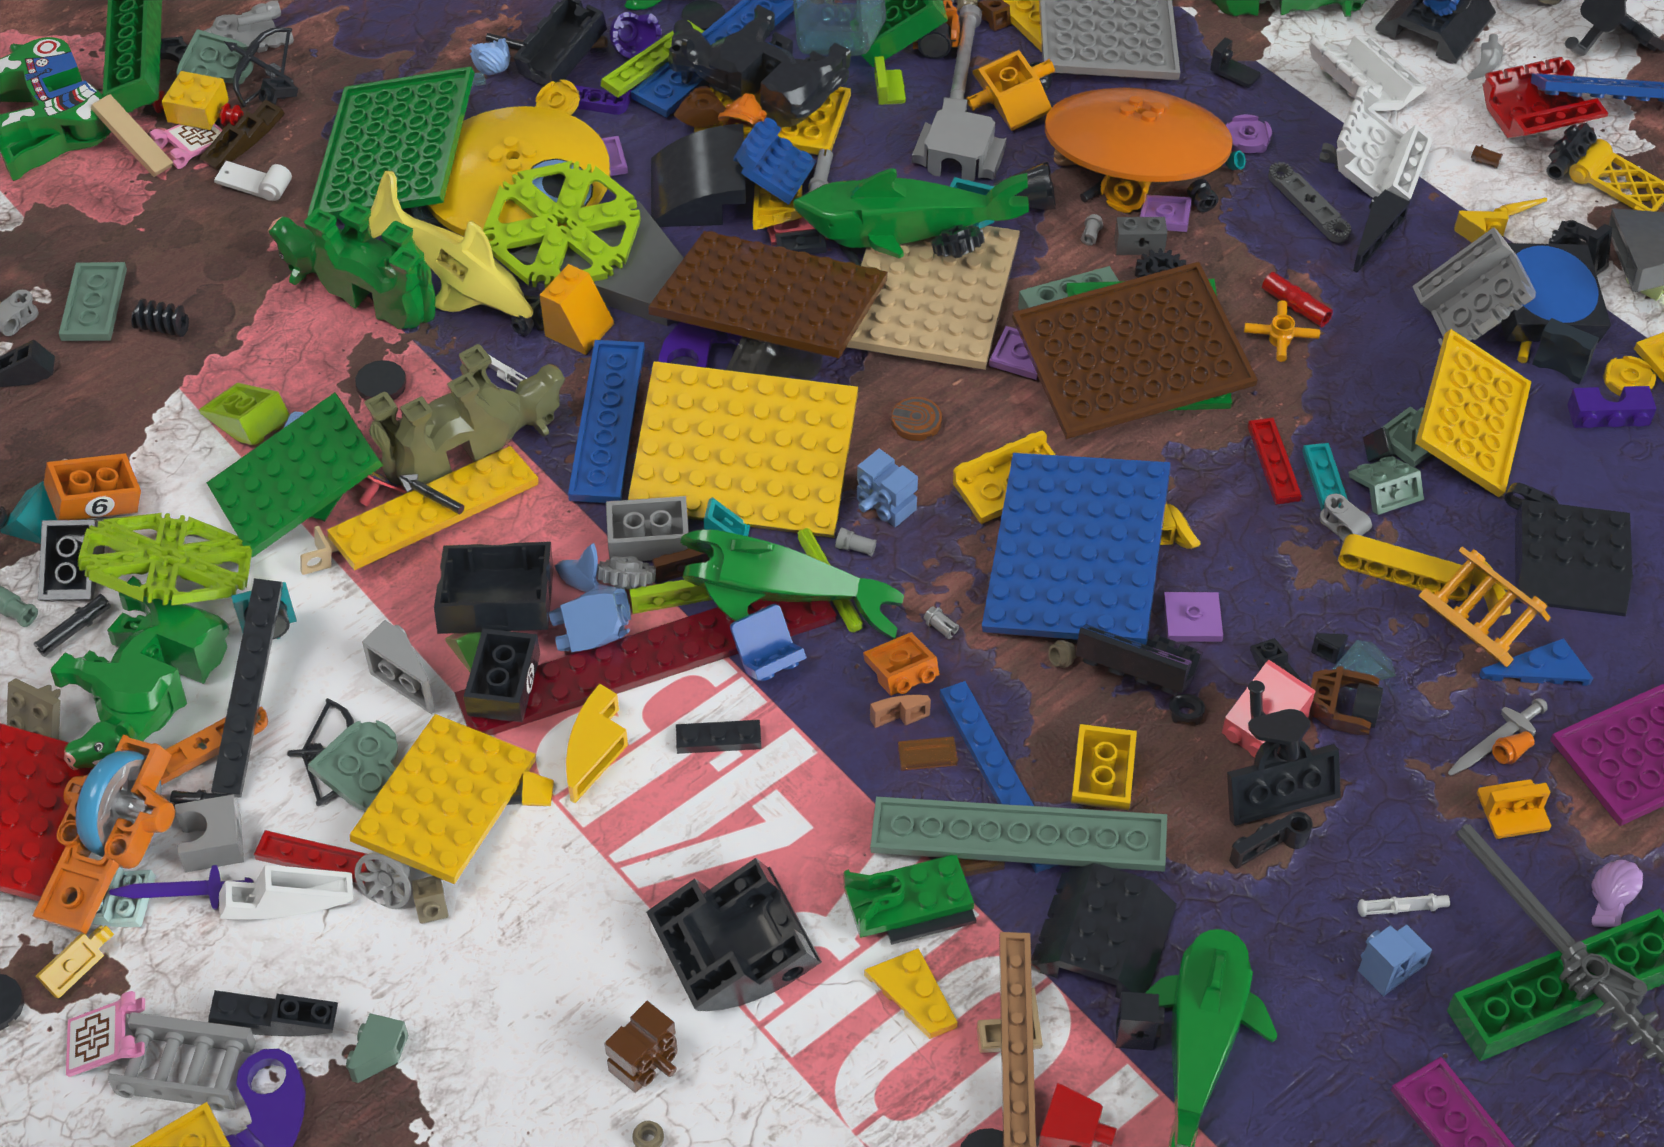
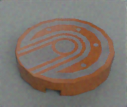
M923 397L903 399L892 410V427L899 436L910 441L926 440L928 436L932 435L933 437L941 428V410L938 405Z

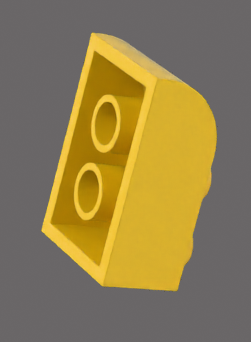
M1080 724L1072 786V804L1129 811L1137 731Z

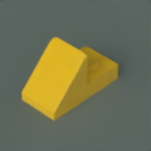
M1459 211L1454 230L1472 243L1493 227L1503 236L1509 219L1508 213Z

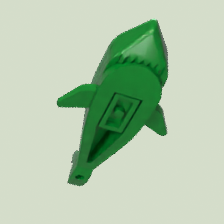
M890 168L878 172L867 179L824 184L795 199L793 202L795 211L824 237L846 247H871L875 251L896 258L904 256V252L899 244L937 236L942 231L953 228L956 225L966 227L985 220H1010L1029 212L1028 197L1015 196L1028 188L1027 173L1005 179L993 187L987 195H982L932 182L896 178L897 170Z

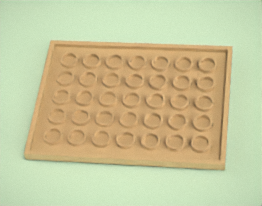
M985 226L982 228L985 243L981 244V247H975L974 252L967 253L960 258H954L953 256L943 257V255L937 256V254H934L931 240L935 239V236L899 244L904 252L902 258H896L867 247L861 266L875 267L879 270L887 271L888 277L847 347L986 370L1020 231Z

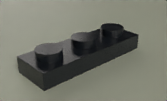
M760 720L676 724L677 754L761 749Z

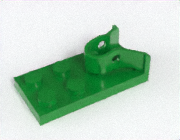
M950 855L872 875L853 873L849 869L843 873L844 891L860 938L974 909V901L957 855Z

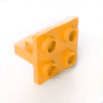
M1529 779L1478 788L1477 795L1496 839L1550 830L1551 823L1544 809L1550 795L1547 783L1534 784Z

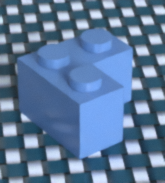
M1407 924L1398 931L1390 925L1382 932L1376 930L1367 938V947L1361 954L1362 961L1358 971L1384 997L1424 967L1429 960L1432 949Z

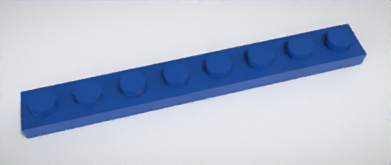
M966 681L940 689V698L997 803L1034 806ZM1030 863L1035 873L1057 866L1054 864Z

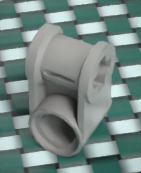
M17 290L0 303V332L5 336L14 335L19 329L37 318L39 314L38 308L32 303L33 297L29 291Z
M1331 494L1325 499V508L1320 513V521L1338 535L1342 541L1350 534L1363 536L1372 528L1369 516L1360 511L1344 496Z

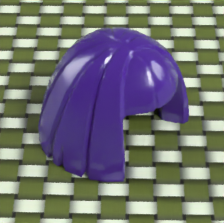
M632 12L619 14L617 18L613 19L610 26L611 30H609L613 48L622 56L632 59L661 39L662 32L661 26L658 24L659 21L652 13L640 16Z

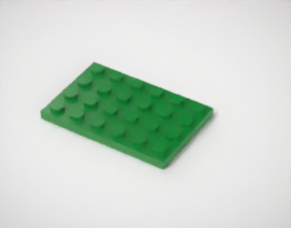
M334 392L206 483L237 536L242 540L243 546L251 547V557L253 558L361 482L368 475L378 470L383 464L339 396Z

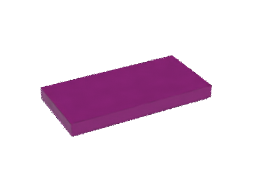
M1442 1057L1392 1085V1093L1435 1147H1515Z

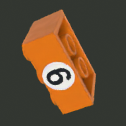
M126 453L46 463L44 486L57 520H80L138 512L141 489Z

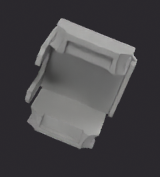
M943 108L937 111L932 125L925 122L912 154V163L921 164L925 167L928 166V172L940 177L941 161L945 158H953L962 165V179L974 181L976 160L979 159L978 178H990L993 180L996 177L1004 155L1006 138L994 137L995 122L989 116Z

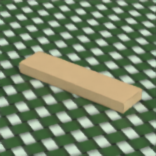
M111 94L91 105L92 111L153 177L172 167L173 161Z

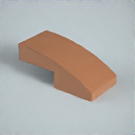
M903 695L870 704V721L876 728L901 718L906 726L930 716L931 699L928 695Z

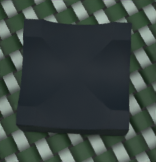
M1551 318L1543 330L1541 342L1532 365L1539 368L1556 370L1568 377L1570 381L1580 384L1588 370L1599 337Z

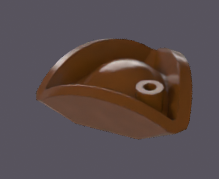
M701 86L695 88L678 107L674 116L681 122L693 127H708L720 122L718 116L726 108L709 87Z

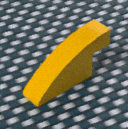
M601 684L596 687L581 708L568 742L566 773L570 801L576 803L628 746L626 729L610 720L619 711L618 696L615 692Z

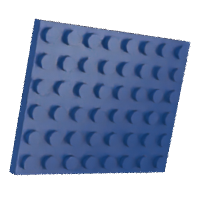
M1013 453L982 621V632L1078 639L1080 627L1088 624L1146 645L1171 470L1170 462Z

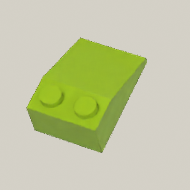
M236 383L199 409L201 415L235 440L249 445H256L262 442L264 436L271 431H276L283 427L284 422L290 416L278 391L242 383Z

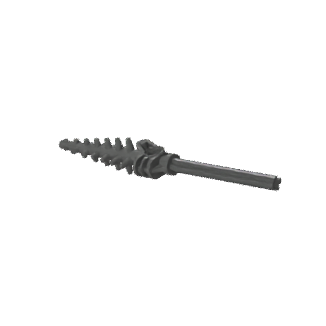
M1470 824L1462 826L1461 830L1457 831L1456 836L1562 953L1561 960L1564 969L1559 977L1562 983L1569 984L1568 989L1571 992L1575 991L1577 993L1576 998L1578 1001H1582L1595 993L1604 1003L1594 1013L1595 1016L1599 1018L1612 1013L1611 1019L1616 1022L1610 1027L1611 1030L1615 1032L1626 1027L1627 1035L1633 1033L1627 1040V1044L1632 1046L1641 1042L1640 1047L1648 1049L1643 1054V1058L1648 1060L1655 1057L1656 1063L1661 1062L1663 1064L1659 1071L1661 1074H1664V1029L1656 1031L1650 1024L1658 1017V1014L1653 1011L1642 1015L1637 1009V1006L1642 1002L1647 992V985L1642 980L1609 963L1603 956L1593 953L1589 954L1586 951L1587 946L1582 941L1576 943Z

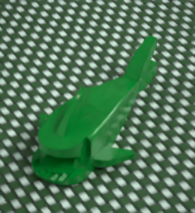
M697 530L681 536L680 543L682 545L705 553L709 557V561L705 563L685 566L683 579L705 588L717 607L734 621L748 616V606L759 600L810 602L853 599L859 612L869 625L892 640L896 637L897 627L881 613L880 605L901 606L904 595L886 583L858 578L796 550L735 533L719 530Z
M1215 929L1201 933L1184 952L1178 975L1161 978L1146 992L1148 994H1159V1006L1164 1008L1173 1007L1171 1042L1175 1119L1168 1147H1195L1200 1118L1231 1052L1240 1023L1270 1042L1277 1039V1032L1263 1001L1249 992L1253 971L1251 970L1247 947L1237 935L1226 930Z

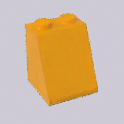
M570 264L540 294L545 336L586 355L594 347V341L600 340L614 324V320L590 274Z

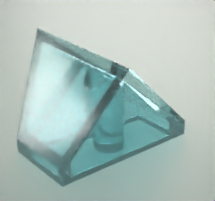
M1356 640L1333 668L1336 669L1339 666H1343L1346 670L1370 674L1380 680L1396 676L1392 660L1372 642Z

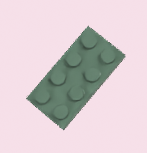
M125 262L76 263L59 331L61 341H111L127 271Z

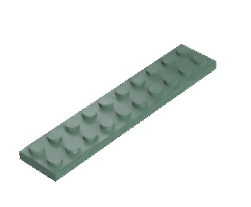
M876 797L870 849L871 853L928 857L957 855L960 859L1086 866L1098 863L1116 869L1165 872L1167 814Z

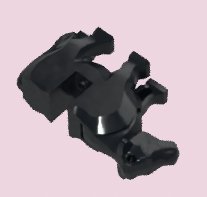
M757 5L754 9V20L747 23L741 30L717 40L712 45H710L701 32L693 29L690 22L678 20L673 28L674 35L672 36L668 61L669 67L673 71L681 72L683 83L688 84L695 72L709 82L710 87L729 96L733 101L742 97L745 93L754 95L761 89L760 106L762 110L766 111V118L774 120L779 127H791L805 120L821 107L831 93L846 83L849 78L848 68L850 67L851 51L834 42L829 47L826 57L812 51L809 57H806L804 60L795 59L792 55L793 40L774 32L772 41L765 42L770 32L775 29V14Z

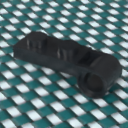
M1297 811L1271 824L1265 823L1261 825L1254 834L1247 838L1243 836L1234 842L1229 861L1238 869L1282 842L1293 849L1305 847L1313 826L1311 817L1304 812Z

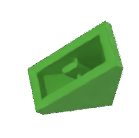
M481 632L454 633L445 638V641L470 672Z

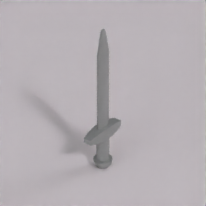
M1541 698L1534 699L1532 705L1521 713L1504 707L1501 710V715L1507 723L1459 758L1448 774L1450 776L1455 775L1474 765L1492 751V747L1498 738L1511 736L1517 731L1520 733L1528 731L1534 736L1536 730L1529 721L1536 715L1546 712V701Z

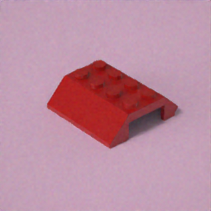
M1563 57L1545 60V63L1544 61L1525 64L1524 67L1521 65L1504 69V73L1502 70L1485 74V83H1482L1486 108L1507 138L1525 136L1608 117L1609 114L1598 98L1584 101L1582 97L1567 95L1568 92L1560 91L1559 95L1545 94V91L1538 90V86L1531 83L1532 73L1573 76L1575 67L1570 60L1564 61Z

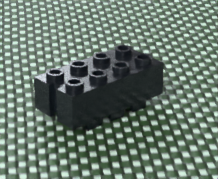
M580 0L557 1L551 8L550 15L547 18L544 17L539 22L537 30L528 35L523 41L524 45L515 54L514 60L518 73L542 86L552 81L556 83L560 82V80H565L607 30L602 11L590 5H587L585 9Z

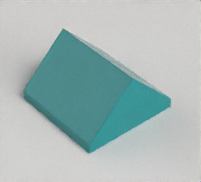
M44 481L25 492L8 517L4 527L0 530L1 533L41 544L42 521L57 520L46 492Z

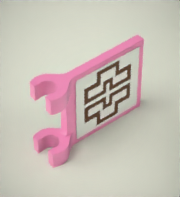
M215 123L211 130L179 124L165 131L154 129L150 132V136L156 140L154 142L161 149L166 146L168 141L175 147L170 151L171 155L176 158V160H173V165L177 169H181L192 157L204 153L222 132V129Z
M129 991L122 994L121 998L114 1003L68 1019L66 1075L71 1077L121 1058L143 1056L145 1054V1043L141 1041L135 1044L134 1036H125L126 1014H131V1012L141 1013L145 1010V998L141 997L135 1000V992Z

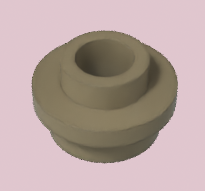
M649 1120L641 1122L633 1131V1143L635 1147H660L664 1141L662 1127L658 1123ZM650 1134L654 1136L651 1141L643 1140L645 1135Z

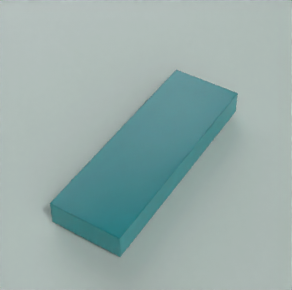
M1329 443L1303 445L1302 452L1321 510L1325 508V499L1331 494H1340L1347 499Z

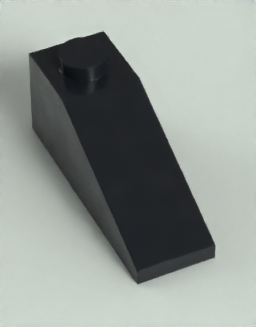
M34 339L1 355L0 387L33 385L41 380L48 379L53 375L55 356Z

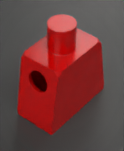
M1057 1083L1040 1134L1038 1147H1092L1094 1141L1112 1147L1117 1128L1100 1123L1103 1106L1100 1103Z

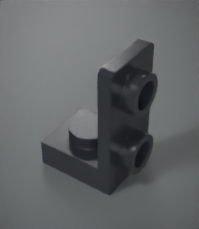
M1225 37L1213 49L1210 71L1250 88L1260 77V72L1231 59L1233 56V51H1231L1233 40Z

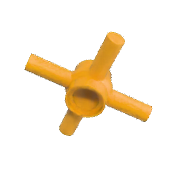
M1279 301L1277 303V316L1273 318L1270 325L1244 324V333L1269 335L1270 343L1277 347L1276 359L1279 362L1286 361L1287 346L1290 345L1294 337L1320 338V329L1294 327V319L1287 315L1286 301Z

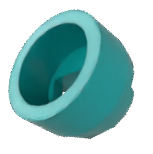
M1233 151L1225 164L1231 170H1240L1244 168L1246 159L1242 151Z

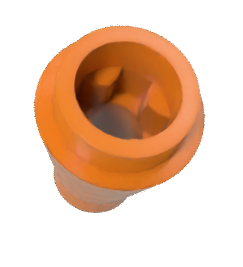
M1524 731L1520 734L1498 738L1492 747L1493 756L1501 764H1513L1534 745V737L1530 732Z

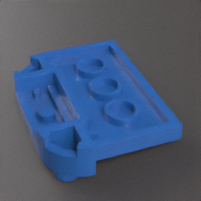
M765 118L764 121L757 122L735 154L733 161L740 163L743 167L741 173L782 201L790 204L817 161L808 152L794 147L788 139L777 136L782 128L777 126L774 120Z

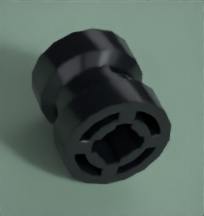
M1198 179L1187 188V195L1192 198L1198 211L1208 212L1217 205L1219 198L1211 190L1207 180Z

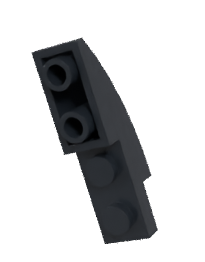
M214 990L208 1022L250 1028L253 1035L291 1037L333 1033L338 1002L277 994L276 999Z

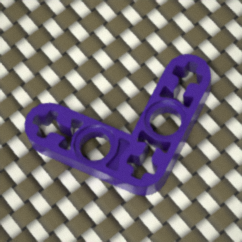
M574 85L579 91L580 96L577 109L614 115L623 114L626 112L632 99L631 91L637 85L619 98L607 90ZM593 98H599V99H600L599 101H596V102L590 101V99H593Z

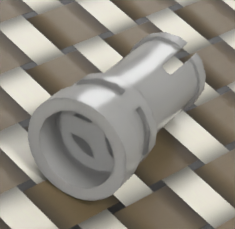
M841 528L837 536L835 548L847 551L851 549L872 556L877 540L859 536L853 531Z

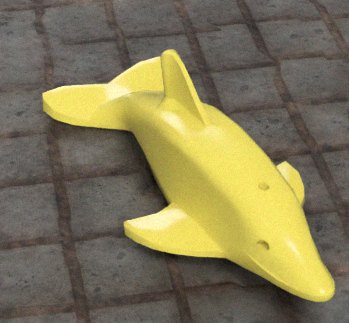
M384 172L369 218L372 237L377 238L381 236L393 221H398L413 228L412 238L416 246L424 252L425 261L441 280L440 292L435 297L436 308L448 312H458L476 305H486L519 318L518 315L527 319L532 317L533 310L526 301L519 283L507 269L493 258L489 240L480 226L473 221H469L465 235L462 237L449 230L413 218L404 212L397 198V180L394 172Z

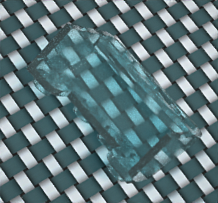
M793 0L797 44L800 51L804 54H810L812 51H815L821 55H828L829 47L834 42L849 49L851 56L866 54L886 21L885 0H857V3H834V0Z

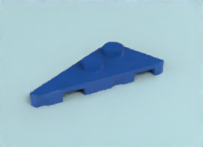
M1564 638L1512 657L1514 660L1507 668L1498 662L1482 668L1479 674L1481 679L1502 681L1503 677L1520 678V682L1524 683L1550 682L1563 685L1564 681H1581L1582 686L1591 685L1593 680L1591 674Z

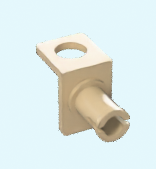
M319 526L314 527V542L318 550L304 553L300 556V571L302 575L331 568V553L339 551L330 538L322 533ZM312 558H321L316 565H307Z

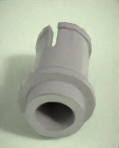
M1096 214L1090 215L1084 222L1085 229L1081 236V241L1086 245L1095 244L1098 232L1103 228L1102 218Z
M932 606L924 615L923 619L926 621V625H932L947 639L953 637L951 632L955 635L959 629V625L946 617L940 607L935 608Z

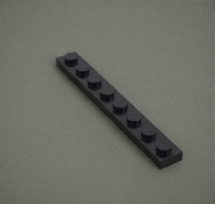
M256 578L253 581L211 788L212 793H230L231 795L234 794V797H242L283 590V584L280 581Z

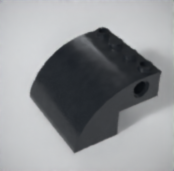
M757 858L711 889L694 878L646 911L694 1009L697 1011L724 1010L756 1001L787 986L822 962L772 868L767 867Z

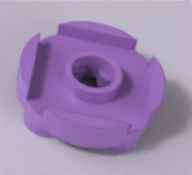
M1244 114L1235 116L1232 122L1226 124L1233 140L1231 151L1240 150L1243 153L1265 152L1272 135L1270 125L1266 121L1265 123L1258 121L1259 117Z

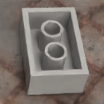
M686 496L606 502L607 539L610 560L614 556L637 557L638 561H647L665 554L688 549L687 546L680 543L681 536L689 533Z

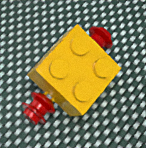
M180 71L166 94L160 90L159 100L152 103L157 113L160 114L163 110L165 111L167 122L211 130L218 118H220L223 126H227L229 122L235 126L244 115L239 105H235L232 109L231 105L227 103L229 98L224 79Z

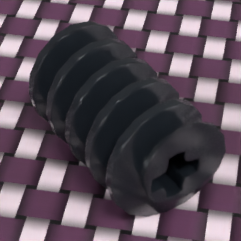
M141 298L133 310L131 324L134 329L140 328L141 330H150L151 332L158 331L159 333H168L169 335L177 334L179 337H183L188 331L189 317L185 313L183 305H178L175 309L173 303H169L166 307L164 302L157 304L155 300H150L147 303L146 299Z

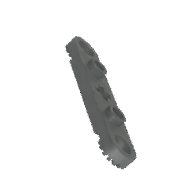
M1275 162L1274 165L1272 164L1268 173L1269 180L1329 240L1337 243L1347 241L1351 233L1350 224H1347V221H1344L1341 215L1299 173L1294 172L1288 163L1285 164L1283 162L1281 164V162H1278L1277 164ZM1276 172H1283L1285 174L1284 176H1280V174L1277 176ZM1334 229H1340L1344 232H1340V234H1338V232L1336 233Z

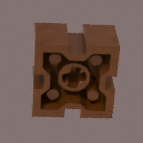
M647 1000L630 1017V1022L625 1027L621 1026L604 1043L606 1055L609 1057L607 1059L608 1071L634 1093L642 1086L646 1087L653 1081L656 1076L654 1071L656 1068L668 1077L673 1076L677 1068L671 1062L678 1050L677 1040L674 1036L676 1034L675 1022Z

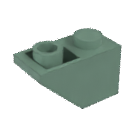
M372 1013L369 1014L366 1023H362L358 1030V1043L355 1050H351L347 1057L346 1068L349 1071L352 1082L359 1083L398 1063L409 1036L405 1021Z

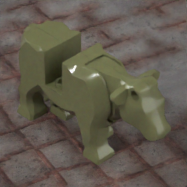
M477 344L459 353L462 362L460 367L462 376L447 383L451 393L439 397L429 404L421 396L401 406L402 418L396 417L398 412L397 405L387 392H382L366 400L364 403L374 420L371 423L369 432L374 442L382 450V467L387 480L404 487L399 475L418 474V480L428 484L452 473L446 454L447 451L461 445L472 461L476 462L488 454L502 449L511 441L514 434L525 425L533 426L543 437L548 435L549 430L546 425L554 419V412L559 407V390L565 381L561 370L553 364L544 365L537 374L519 382L515 392L503 389L492 383L487 376L486 368L492 363V360L483 347Z

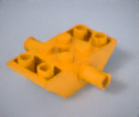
M1020 50L1013 51L972 71L983 90L970 97H966L967 103L972 111L987 103L993 104L1009 129L1013 131L1047 115L1052 108L1040 78L1054 73V65L1050 59H1047L1031 67Z

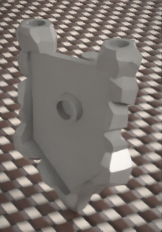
M269 1L266 4L260 3L251 8V11L242 13V15L218 16L212 24L213 26L204 31L237 40L249 46L260 33L270 28H276L272 19L281 16L278 1ZM277 32L266 37L260 43L257 52L267 51L268 47L278 48L280 45H285L287 32ZM290 32L289 45L294 41L292 32Z

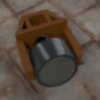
M1343 666L1333 670L1325 669L1313 672L1310 687L1315 690L1309 714L1330 729L1356 735H1369L1370 728H1375L1382 699L1383 687L1379 686L1380 679L1370 674L1346 670ZM1342 687L1357 689L1352 716L1338 714L1335 709L1339 689Z

